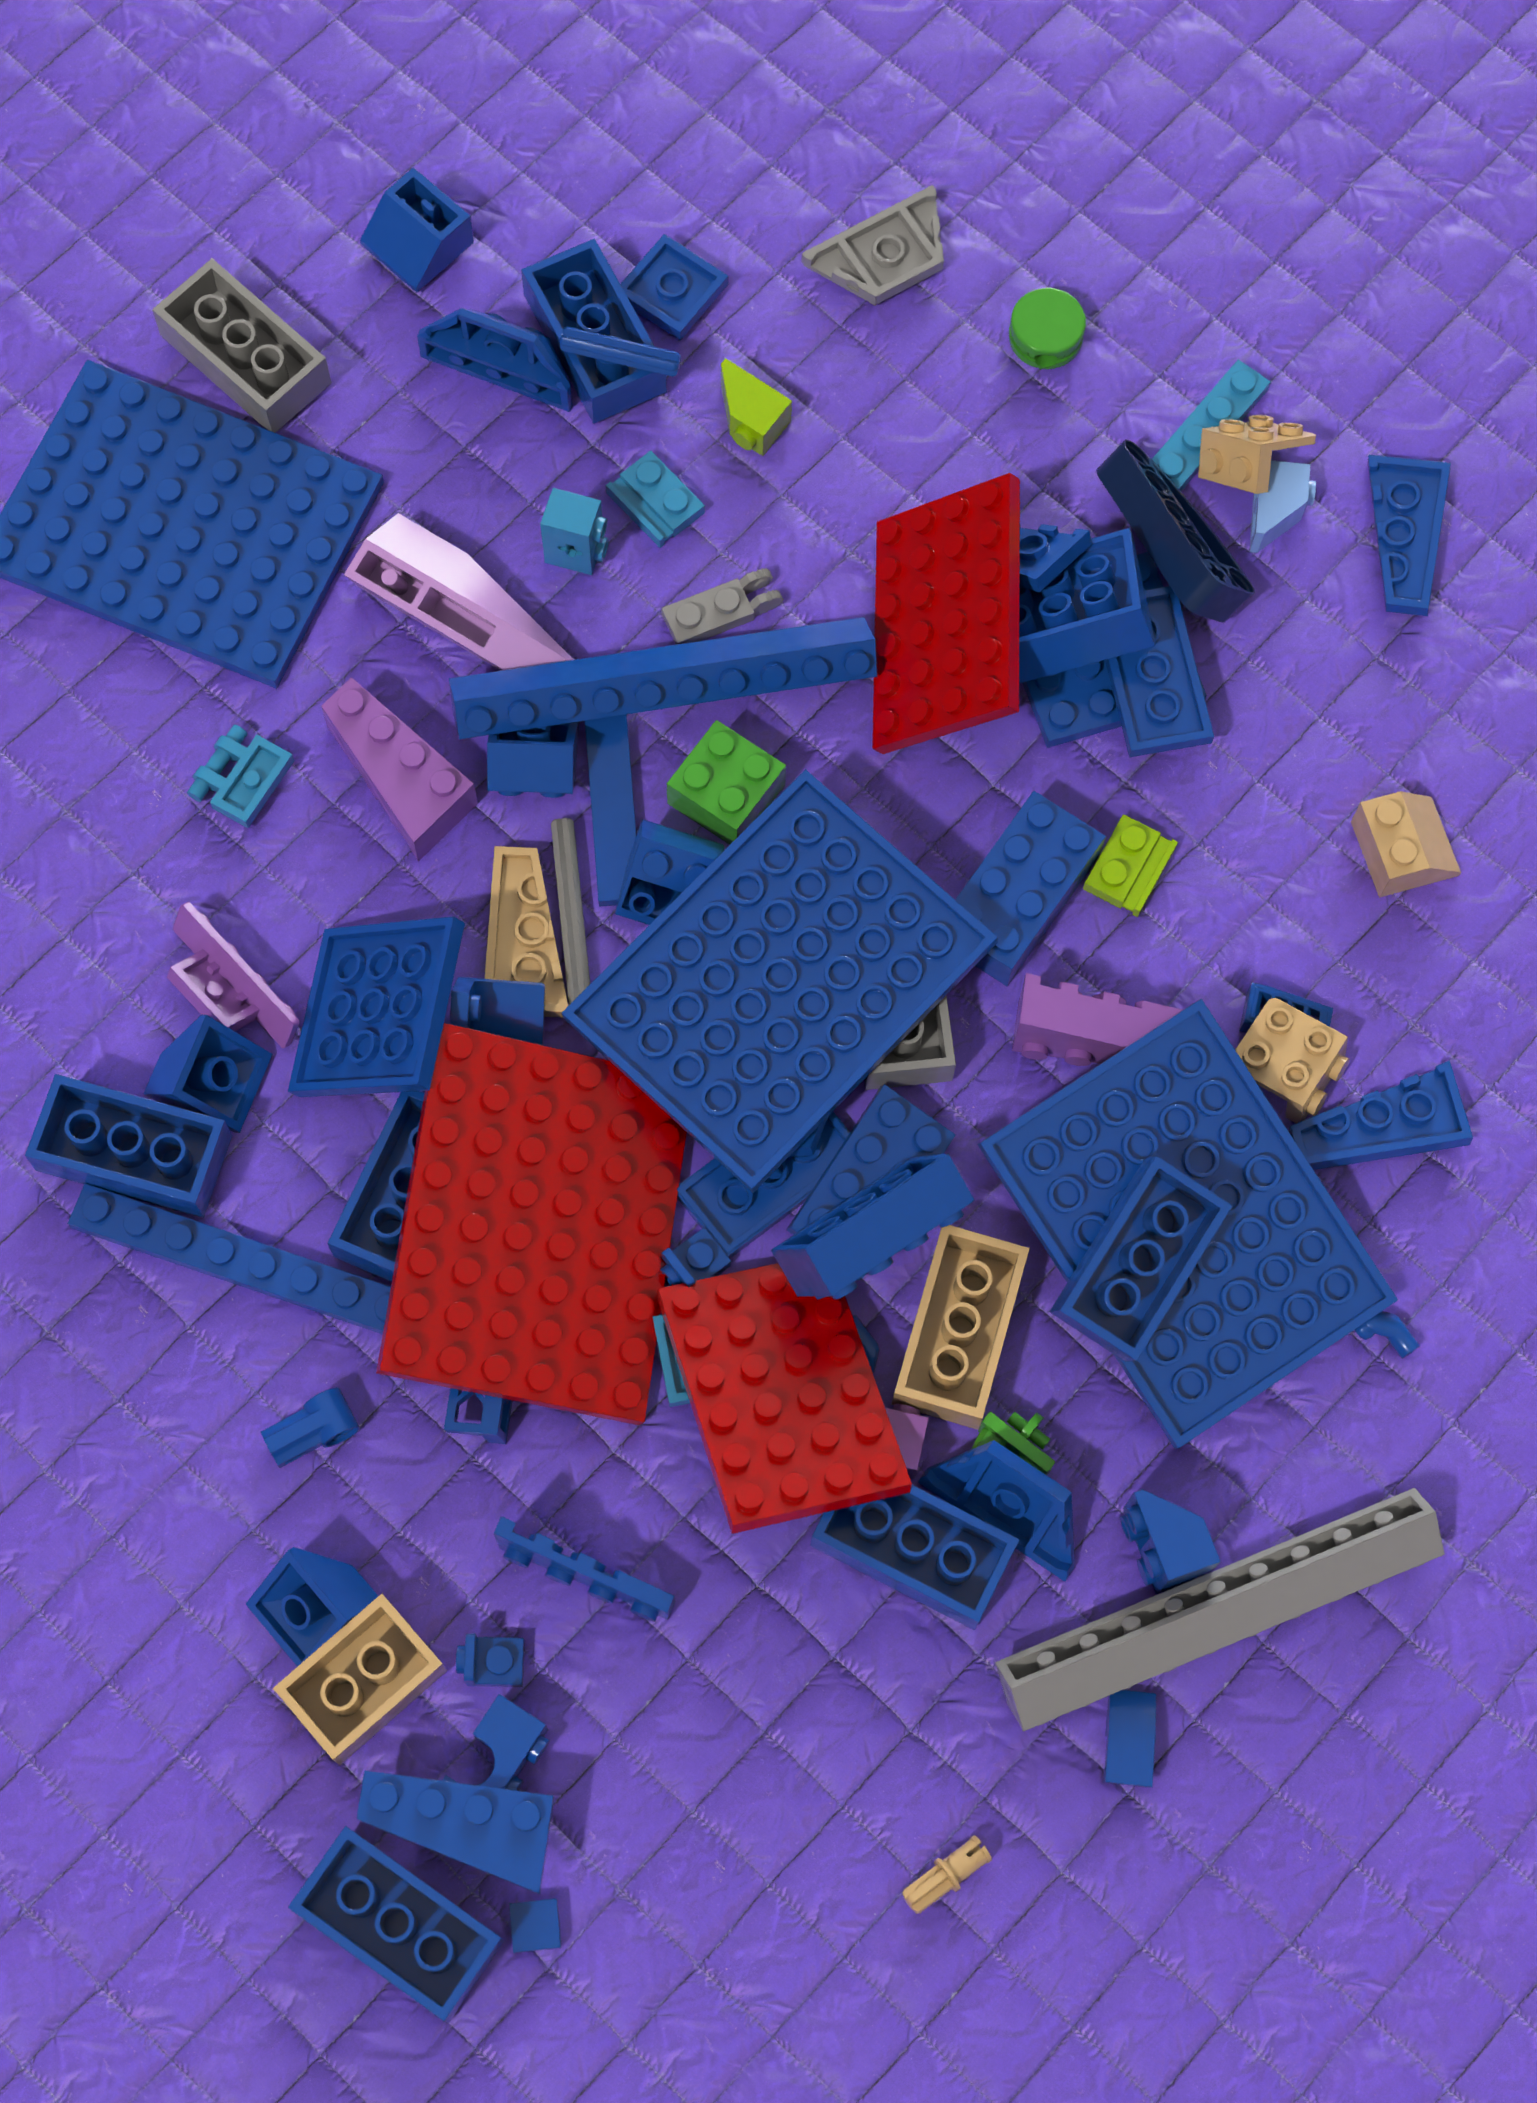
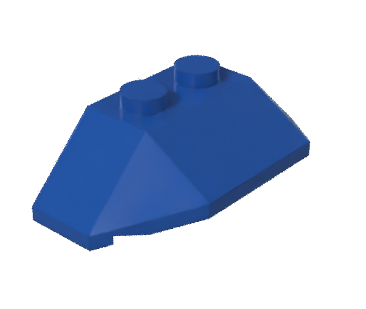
M460 308L420 329L417 335L420 356L424 359L568 412L572 407L571 384L551 340L535 328H522L508 323L497 314H484L476 310Z

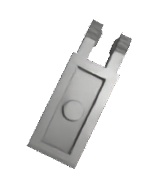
M758 569L755 572L746 574L740 580L738 578L662 607L663 619L675 644L705 640L751 622L755 616L777 608V606L783 603L779 590H772L757 595L750 602L746 594L754 592L759 588L762 589V587L770 584L773 577L769 569Z

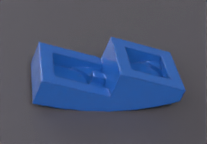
M1121 1690L1108 1696L1104 1783L1152 1787L1156 1734V1693Z

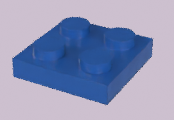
M663 234L620 285L637 313L681 341L728 286L729 276L669 236Z

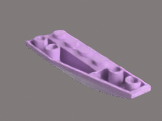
M399 513L364 540L344 574L361 589L501 671L574 660L466 552Z

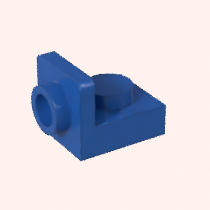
M705 1227L674 1250L668 1247L661 1253V1257L666 1265L660 1271L666 1275L665 1280L670 1286L685 1283L690 1287L696 1283V1280L718 1276L731 1266V1260Z
M466 1634L465 1645L457 1646L456 1673L464 1674V1682L467 1686L523 1687L524 1638L477 1637L476 1634Z

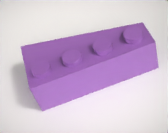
M352 677L321 705L328 729L355 769L359 771L376 800L378 799L387 812L391 822L410 846V850L418 862L478 804L474 783Z
M1026 973L1018 1001L1012 1051L1021 1052L1022 1056L1034 1060L1046 1059L1047 1056L1065 1058V1062L1076 1066H1087L1091 1062L1101 1064L1181 1012L1182 1009L1143 1000L1136 1002L1135 1007L1126 1005V1000L1118 994L1104 991L1101 994L1090 997L1082 995L1078 991L1079 985L1060 982L1059 988H1051L1040 985L1041 976Z

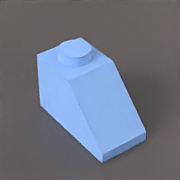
M1271 460L1268 492L1253 493L1249 552L1258 553L1301 521L1306 505L1313 506L1316 481L1309 480L1310 464Z

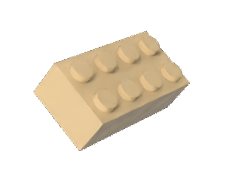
M951 1225L941 1228L891 1405L902 1404L919 1409L922 1414L979 1429L1030 1248Z

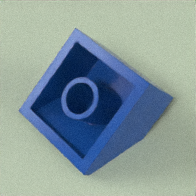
M579 722L489 735L487 741V791H498L499 794L504 796H517L523 792H538L542 796L549 798L573 794L576 779Z

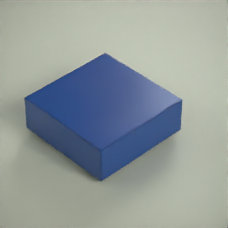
M557 1898L509 1903L513 1953L562 1948Z

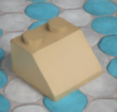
M1400 791L1360 802L1351 820V824L1379 898L1457 877L1461 874L1432 797Z

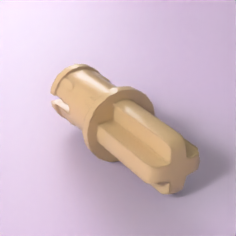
M975 1835L944 1860L940 1858L934 1860L935 1866L903 1890L904 1900L917 1914L923 1912L950 1890L957 1892L961 1889L959 1883L984 1864L992 1861L985 1846L979 1847L981 1841Z

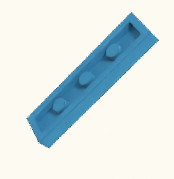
M1238 359L1152 460L1177 488L1182 491L1199 471L1202 429L1219 426L1220 420L1233 419L1242 421L1269 390L1271 381Z

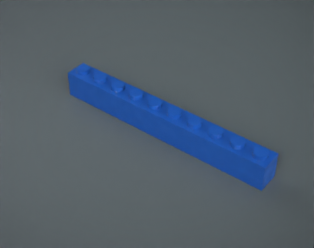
M864 617L448 679L453 716L460 740L877 677L876 642Z

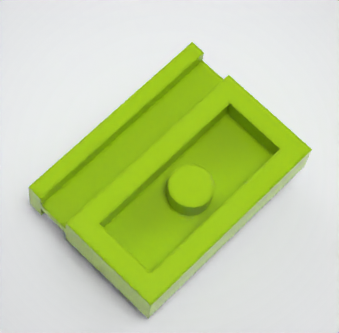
M1123 814L1085 881L1083 890L1120 909L1123 907L1133 912L1132 915L1138 917L1174 853L1178 841L1174 839L1170 841L1160 836V832Z

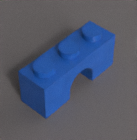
M498 1694L473 1732L475 1739L492 1750L495 1759L494 1769L490 1777L478 1786L519 1791L524 1782L518 1777L528 1761L534 1765L536 1764L550 1742L549 1739L544 1737L548 1728L546 1724ZM447 1775L442 1780L458 1783Z

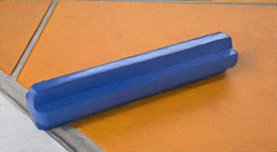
M564 327L560 337V349L562 351L671 377L677 375L681 364V355L678 352L577 328Z

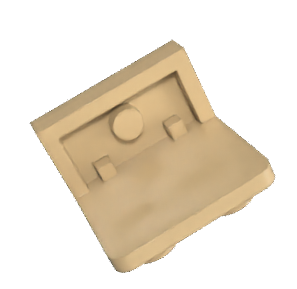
M1266 415L1249 416L1248 422L1233 419L1220 420L1219 426L1202 429L1198 478L1254 494L1266 493L1269 489L1272 451L1315 444L1316 434L1303 431V425L1297 423L1275 424L1273 423L1274 418Z
M1271 998L1266 1002L1235 1049L1256 1083L1287 1101L1286 1118L1294 1123L1305 1120L1308 1114L1317 1115L1327 1097L1324 1089L1331 1079L1337 1082L1341 1078L1350 1061L1349 1058L1345 1057L1348 1036L1277 998Z

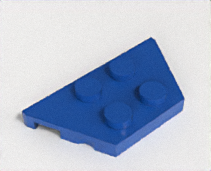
M995 1440L928 1467L919 1479L918 1483L949 1504L1020 1539L1016 1546L1017 1550L1064 1582L1074 1569L1072 1492Z

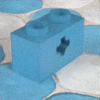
M552 488L540 523L544 562L592 575L596 562L604 561L609 544V538L604 537L607 528V518L602 517L601 500Z

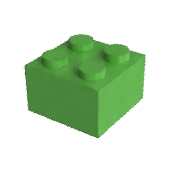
M715 720L667 782V804L730 845L774 801L784 788L786 765L718 720Z

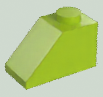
M725 358L721 363V389L729 433L733 440L743 449H752L761 456H764L790 424L792 400Z

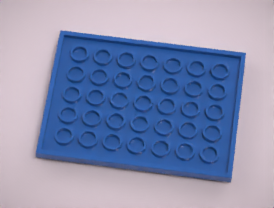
M87 359L0 514V578L277 689L384 484L383 475Z
M805 769L561 1014L574 1029L754 1193L998 943V937Z
M1202 998L977 1144L1066 1282L1071 1278L1144 1159L1158 1156L1233 1205L1137 1361H1124L1114 1355L1176 1449H1179L1398 1300Z

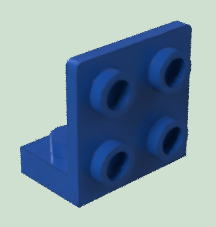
M466 977L457 978L451 991L450 1024L543 1045L544 983Z

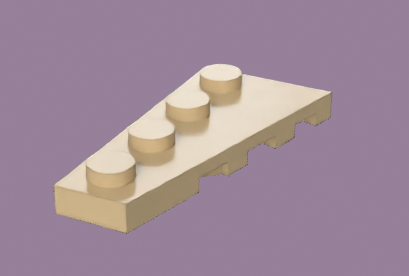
M494 846L484 979L544 983V1017H563L561 1013L568 1007L538 849Z

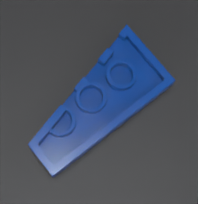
M1368 455V469L1386 612L1428 616L1451 463Z
M1041 524L1038 530L1021 528L1020 526V586L1041 592L1092 544L1090 531L1075 529L1072 534L1059 533L1058 527L1053 525Z
M1450 1060L1437 1065L1435 1070L1421 1076L1415 1074L1401 1080L1397 1086L1380 1093L1376 1090L1362 1096L1358 1102L1346 1107L1337 1106L1291 1125L1289 1128L1290 1135L1313 1170L1468 1146L1473 1139Z
M502 1516L500 1517L494 1531V1536L499 1548L505 1551L504 1559L524 1568H528L530 1562L547 1568L545 1573L547 1577L567 1586H570L573 1580L590 1587L587 1593L604 1602L613 1604L615 1598L632 1604L630 1609L632 1613L649 1621L655 1622L658 1616L668 1620L675 1604L674 1595L619 1570H615L613 1575L604 1572L606 1569L604 1564L581 1552H572L570 1557L562 1554L563 1548L554 1543V1540L539 1533L535 1535L530 1534L528 1538L514 1533L515 1522Z
M364 1770L356 1819L540 1894L554 1796Z

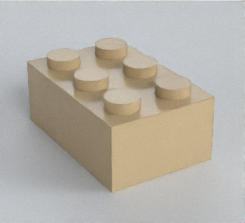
M380 1594L273 1689L332 1760L340 1766L447 1670L387 1598Z

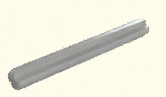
M570 818L555 819L551 822L568 1001L570 1005L590 985L574 821Z

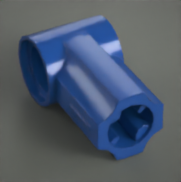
M336 1387L312 1397L303 1405L301 1411L261 1431V1434L279 1468H282L321 1446L325 1448L332 1447L349 1439L360 1430V1427L340 1388Z

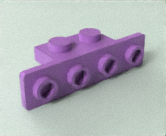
M190 902L182 904L179 908L173 930L193 951L194 955L170 967L167 978L201 1015H208L233 1031L256 1020L282 1048L289 1046L300 1023L293 1009L280 1000L268 987L265 979L253 971L240 957L237 949L232 944L227 943L212 927L209 919L204 914L199 913Z

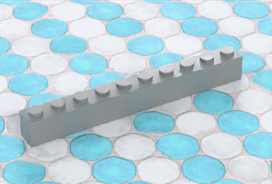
M1412 1488L999 1660L995 1664L1007 1704L1022 1730L1026 1731L1078 1708L1088 1706L1116 1692L1131 1688L1133 1685L1154 1676L1171 1671L1204 1655L1214 1653L1247 1637L1257 1635L1285 1621L1295 1619L1323 1605L1338 1601L1373 1584L1381 1583L1392 1576L1421 1566L1428 1561L1445 1555L1436 1511L1415 1488Z

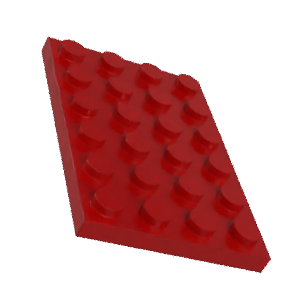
M1007 473L877 521L875 588L877 677H874L872 749L881 754L1019 712L1020 479L1013 474Z
M778 1263L696 1280V1283L690 1287L682 1283L658 1288V1303L732 1534L910 1493L912 1482L846 1296L839 1299H834L833 1297L816 1299L815 1296H797Z

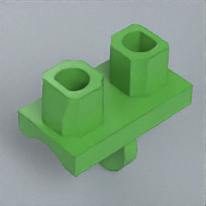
M989 1411L978 1429L980 1433L972 1447L974 1449L995 1440L1045 1475L1049 1474L1056 1462L1028 1441L1031 1440L1042 1450L1050 1441L1048 1436L1037 1429L1044 1419L1038 1412L1028 1422L1014 1411L1007 1420V1423L1018 1430L1019 1434Z

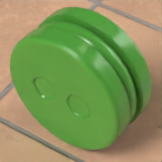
M1039 288L1026 293L1018 300L1011 315L1009 342L1013 352L1024 363L1035 368L1054 369L1066 365L1076 357L1082 346L1086 327L1084 310L1072 295L1059 289Z

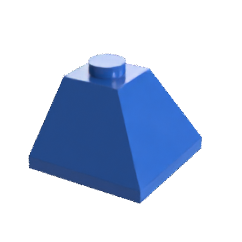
M200 1015L160 1054L143 1094L160 1103L225 1120L230 1131L240 1133L273 1054L208 1015Z
M293 1547L283 1555L246 1602V1606L298 1667L375 1600L378 1595L353 1565Z

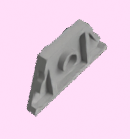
M931 185L804 251L801 262L810 270L873 305H877L943 270L944 257L940 242V222L937 216L935 187Z

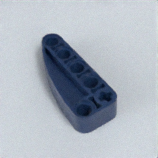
M1125 439L1096 469L1099 479L1178 599L1188 610L1198 616L1218 622H1226L1255 593L1254 587L1207 522L1169 477L1137 444Z

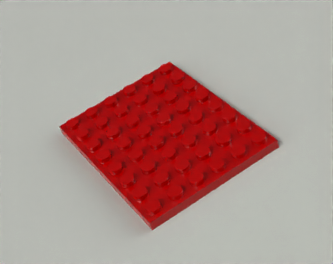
M444 1023L430 1090L425 1091L376 1373L629 1424L641 1425L645 1423L657 1340L653 1316L660 1315L661 1309L657 1299L658 1288L664 1287L666 1275L660 1271L666 1265L661 1257V1253L668 1247L670 1248L678 1195L677 1188L679 1187L687 1132L608 1060Z

